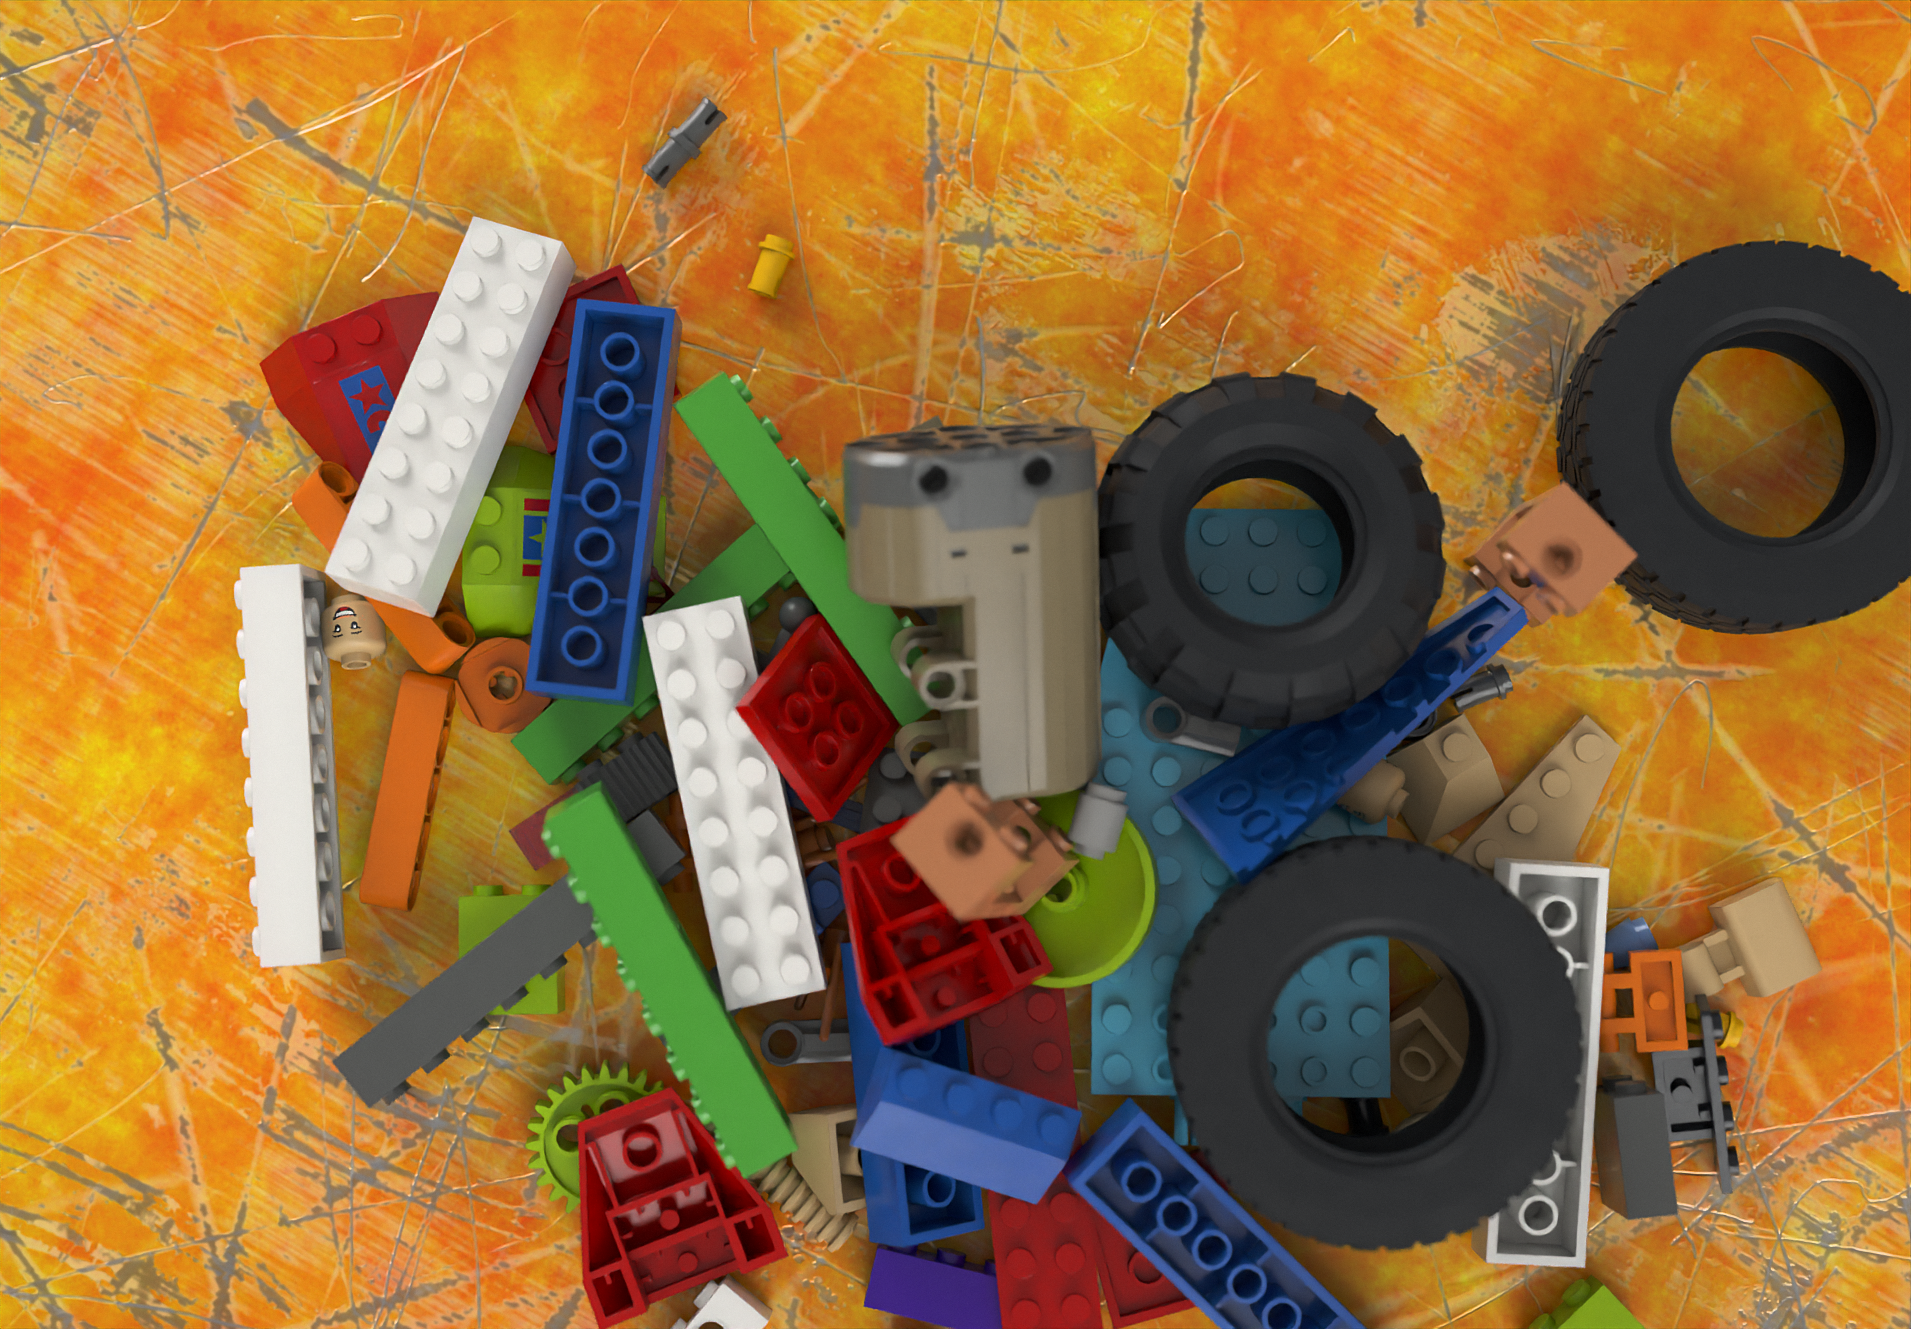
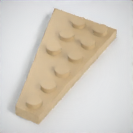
M1587 714L1581 715L1450 855L1475 866L1492 878H1494L1495 858L1570 862L1622 747ZM1401 940L1441 979L1445 977L1464 1000L1456 979L1434 952L1417 944Z

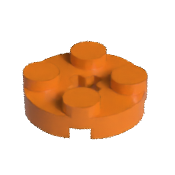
M496 637L479 643L465 655L461 663L462 667L459 670L458 680L456 679L455 695L461 711L469 721L489 732L515 734L521 732L553 704L555 698L535 696L525 690L531 645L519 639ZM500 673H504L507 678L515 677L517 679L518 685L513 688L514 695L509 699L504 694L496 696L493 692V688L499 684L496 676Z

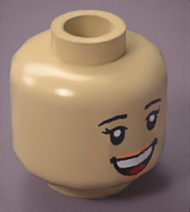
M353 594L334 598L331 601V606L321 613L320 623L324 654L332 660L341 662L342 668L351 670L367 668L371 666V659L380 656L386 650L385 622L363 595Z
M1382 758L1336 803L1369 824L1379 823L1385 815L1395 819L1409 797V793L1402 790L1405 783V773L1399 767Z

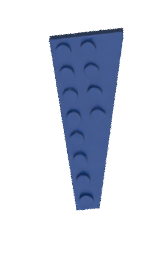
M1499 587L1493 588L1428 630L1411 658L1379 689L1348 710L1319 722L1312 721L1288 726L1284 729H1274L1170 796L1176 810L1243 887L1267 867L1529 622L1524 607Z

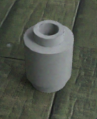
M1090 781L1087 783L1085 792L1079 793L1067 835L1068 840L1076 842L1075 852L1097 859H1103L1105 851L1115 853L1128 810V805L1124 804L1127 792Z

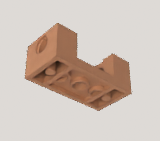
M1563 482L1519 505L1464 561L1471 567L1468 571L1470 577L1482 589L1489 592L1491 589L1499 587L1524 607L1529 620L1527 624L1533 628L1543 625L1553 614L1559 615L1562 612L1566 617L1579 614L1638 555ZM1510 572L1520 579L1527 575L1530 578L1528 585L1525 588L1516 586L1510 578Z
M950 782L891 840L959 920L1023 915L1080 861L1071 851L1075 845L1073 841L1067 839V833L1056 824L1050 827L1038 813L1042 807L1035 797L993 802L989 795L976 784L969 786L966 783ZM1022 827L1026 828L1030 833V847L1025 836L1019 831Z

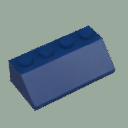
M880 1047L849 1145L1037 1204L1068 1161L1082 1112L896 1050Z

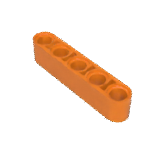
M324 461L315 468L293 493L291 500L298 515L331 555L360 485L344 467L331 461ZM445 592L434 618L364 596L413 659L431 674H444L475 643L474 629Z
M410 669L406 670L403 675L360 883L359 900L363 904L410 912L415 904L456 703V678Z

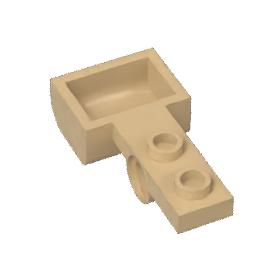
M1771 877L1708 906L1717 929L1677 947L1681 950L1685 1003L1695 1002V995L1705 994L1706 997H1709L1724 988L1723 984L1740 977L1748 996L1763 998L1810 978L1822 970V966L1781 877ZM1630 988L1616 989L1626 1015H1632Z

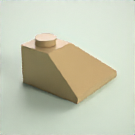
M1464 714L1449 717L1433 727L1427 734L1410 741L1386 756L1388 762L1399 767L1405 773V783L1402 790L1409 793V797L1399 813L1418 843L1430 845L1505 798L1492 759Z
M1445 977L1413 994L1389 1013L1390 1090L1410 1115L1435 1109L1454 1086L1465 1061L1469 1039L1466 1004Z
M856 1103L821 1106L788 1113L799 1148L792 1152V1162L830 1215H840L866 1208L861 1149L849 1145L858 1119Z

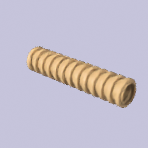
M713 1122L704 1125L717 1140L713 1131L715 1129ZM786 1157L747 1177L750 1182L752 1181L757 1185L756 1190L759 1194L765 1191L769 1195L767 1200L770 1203L777 1201L781 1204L779 1210L782 1213H785L787 1210L792 1213L791 1220L797 1223L799 1220L805 1224L803 1227L804 1231L807 1233L811 1230L817 1234L815 1240L819 1243L825 1240L828 1243L827 1249L830 1252H833L835 1249L838 1250L858 1225L859 1217L855 1213L851 1216L847 1213L830 1215L804 1178L798 1174L797 1168L795 1166L789 1167L786 1164L788 1160Z

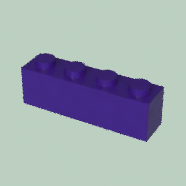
M878 1243L865 1295L864 1307L953 1329H1002L995 1260L986 1259L985 1264L980 1265L965 1261V1253L950 1248L938 1247L937 1254L919 1250V1244L899 1247Z

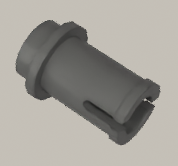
M1492 663L1486 665V671L1469 677L1450 695L1451 700H1455L1453 705L1458 713H1462L1466 709L1496 697L1500 700L1506 699V694L1513 691V685L1503 664L1496 667Z

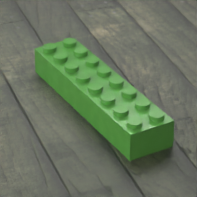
M602 780L549 808L544 820V831L541 832L542 838L555 859L564 856L570 867L568 869L569 876L566 879L573 894L580 904L589 901L592 906L594 921L591 924L597 937L605 949L611 946L615 947L619 955L617 957L619 965L616 968L624 985L630 993L639 990L643 997V1000H641L644 1008L641 1010L643 1018L655 1038L661 1034L666 1038L667 1043L665 1045L669 1052L666 1054V1058L680 1082L686 1078L689 1079L691 1083L689 1088L693 1095L690 1098L691 1103L704 1125L713 1122L715 1126L713 1131L718 1140L715 1142V1145L728 1169L737 1165L745 1179L799 1149L793 1124L730 1010H726L725 1001Z

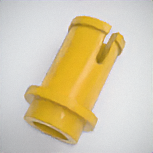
M767 234L765 242H759L758 248L762 251L747 289L758 295L777 299V292L787 263L795 258V254L792 253L794 244L781 237Z
M1692 1002L1685 1003L1687 1032L1699 1036L1696 1004ZM1735 1012L1720 1013L1724 1038L1715 1040L1717 1047L1725 1049L1727 1046L1735 1048L1741 1039L1744 1021L1736 1018Z

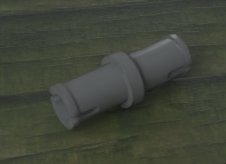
M706 97L701 100L702 102L678 129L673 126L669 130L667 135L670 138L647 164L641 167L662 189L667 187L668 182L691 157L695 160L702 153L699 150L701 145L727 119V116L721 110L718 111V107Z

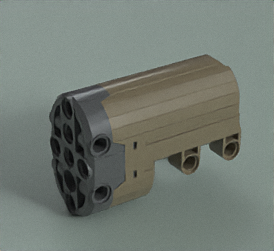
M1056 424L952 425L930 428V430L877 434L844 444L842 470L848 587L868 603L892 606H937V625L917 626L901 630L892 640L890 649L892 659L903 674L911 679L912 686L924 702L932 708L940 709L941 720L907 724L899 730L895 737L894 747L896 754L907 770L914 774L916 784L930 803L950 782L966 783L969 786L976 784L989 795L993 802L1064 793L1081 788L1092 781L1099 774V763L1102 760L1096 440L1093 438L1092 428ZM918 645L927 646V654L917 659L914 664L906 663L907 654L913 647ZM939 681L940 688L938 689L926 688L927 682ZM923 741L931 742L930 750L925 756L921 758L910 757L911 750L916 744ZM951 776L949 781L943 786L930 787L932 778Z

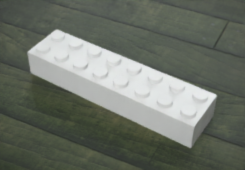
M473 216L324 572L343 589L434 618L577 268L576 263L562 241Z
M302 564L240 568V580L235 582L234 598L238 610H242L243 629L237 633V650L239 657L245 659L246 679H241L239 696L242 707L247 708L248 728H244L242 732V749L245 757L250 758L251 777L245 781L244 794L248 807H252L253 827H250L247 832V848L249 855L255 857L256 877H252L250 881L249 892L252 905L254 907L257 906L258 926L253 929L252 947L255 956H260V967L324 963L346 957L330 658L323 651L320 615L327 608L325 573Z
M741 596L642 617L726 1010L729 1011L826 989L828 979L784 777L734 709L761 675L746 602Z
M1495 858L1494 879L1500 882L1507 890H1510L1529 908L1531 914L1537 917L1551 936L1552 944L1556 945L1567 967V977H1571L1579 1004L1576 1006V1011H1579L1581 1015L1583 1040H1580L1579 1046L1583 1047L1582 1075H1578L1576 1079L1580 1083L1575 1109H1569L1567 1114L1571 1118L1561 1143L1555 1141L1552 1148L1556 1152L1542 1173L1536 1170L1532 1175L1535 1181L1518 1199L1513 1195L1507 1200L1510 1204L1507 1208L1490 1220L1485 1216L1479 1220L1481 1225L1472 1229L1471 1248L1486 1263L1585 1268L1610 868L1597 864Z

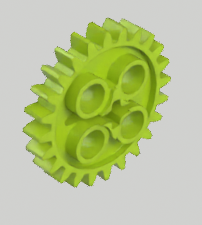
M604 1060L600 1073L594 1074L589 1064L584 1063L580 1079H577L569 1071L564 1072V1089L553 1083L548 1085L547 1094L552 1102L543 1099L537 1100L534 1109L543 1117L530 1118L527 1128L538 1133V1135L528 1137L525 1148L539 1152L530 1158L528 1166L532 1169L544 1168L538 1176L536 1184L538 1187L549 1183L554 1185L549 1197L551 1202L565 1195L568 1198L565 1212L570 1213L580 1204L578 1141L566 1140L561 1135L560 1129L568 1124L578 1125V1122L591 1118L582 1110V1106L585 1104L591 1107L594 1116L605 1112L602 1104L606 1100L619 1099L627 1104L663 1090L664 1082L662 1080L650 1087L645 1084L648 1070L643 1069L633 1078L629 1076L628 1062L623 1063L617 1074L611 1072L609 1061Z

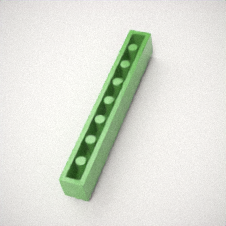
M724 371L718 372L672 406L810 600L823 615L897 722L904 727L917 721L933 708L924 702L912 686L911 679L906 677L894 662L890 652L891 642L895 635L903 629L915 627L907 615L899 620L889 605L868 603L862 600L848 587L846 540L843 541L833 527L839 521L838 516L823 496L816 501L805 487V484L811 481L810 476L795 456L786 460L776 446L783 438L766 415L759 420L747 404L754 397L738 374L729 379ZM918 646L913 647L908 652L906 663L914 664L917 659L924 655ZM939 681L927 682L926 688L938 689L940 688Z
M805 484V487L810 492L814 500H818L819 498L816 496V494L807 486V484ZM840 521L833 525L838 534L844 530ZM755 523L654 614L741 596L746 602L749 620L752 623L768 609L770 604L766 599L779 587L786 592L798 581ZM643 628L633 707L557 699L511 740V743L549 785H558L561 781L566 786L578 779L576 774L587 766L585 760L598 748L602 753L610 750L625 736L621 728L634 716L639 721L643 720L661 704L660 699L657 697L659 693L645 628Z

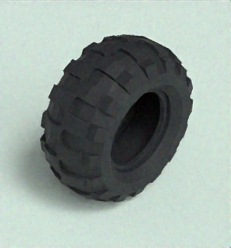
M1282 371L1276 377H1251L1248 372H1241L1212 378L1211 383L1189 393H1177L1151 410L1149 417L1131 435L1125 437L1108 462L1097 490L1099 618L1107 638L1112 639L1127 662V667L1151 691L1153 689L1159 691L1182 707L1181 710L1212 723L1215 721L1246 726L1248 730L1284 729L1288 726L1307 722H1319L1348 710L1383 686L1411 658L1429 630L1427 625L1437 600L1442 596L1447 562L1442 557V532L1446 525L1439 495L1436 492L1430 491L1422 474L1421 465L1423 460L1404 434L1396 436L1377 418L1375 413L1378 409L1350 391L1346 395H1341L1320 387L1316 384L1317 379L1314 377ZM1247 478H1266L1281 481L1309 495L1331 520L1341 549L1339 584L1329 605L1315 615L1299 622L1285 625H1260L1236 618L1212 602L1196 582L1186 553L1185 533L1188 517L1192 508L1204 496L1220 486Z

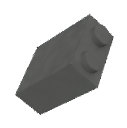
M1632 1075L1602 1077L1603 1085L1596 1086L1593 1129L1602 1204L1627 1220L1678 1215L1663 1092L1646 1086V1081L1633 1080Z

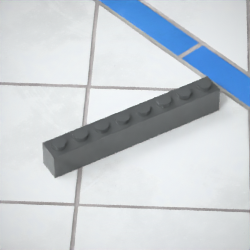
M652 807L627 825L662 887L685 869L680 860L688 852ZM569 873L331 1061L369 1108L380 1099L389 1106L412 1087L406 1080L420 1067L426 1074H429L451 1056L445 1047L461 1036L468 1043L490 1025L484 1016L499 1004L505 1011H508L529 994L524 984L538 973L544 980L548 979L569 962L563 953L577 942L585 949L598 939L591 924L594 921L592 915L594 910L589 901L583 904L578 902L566 879Z

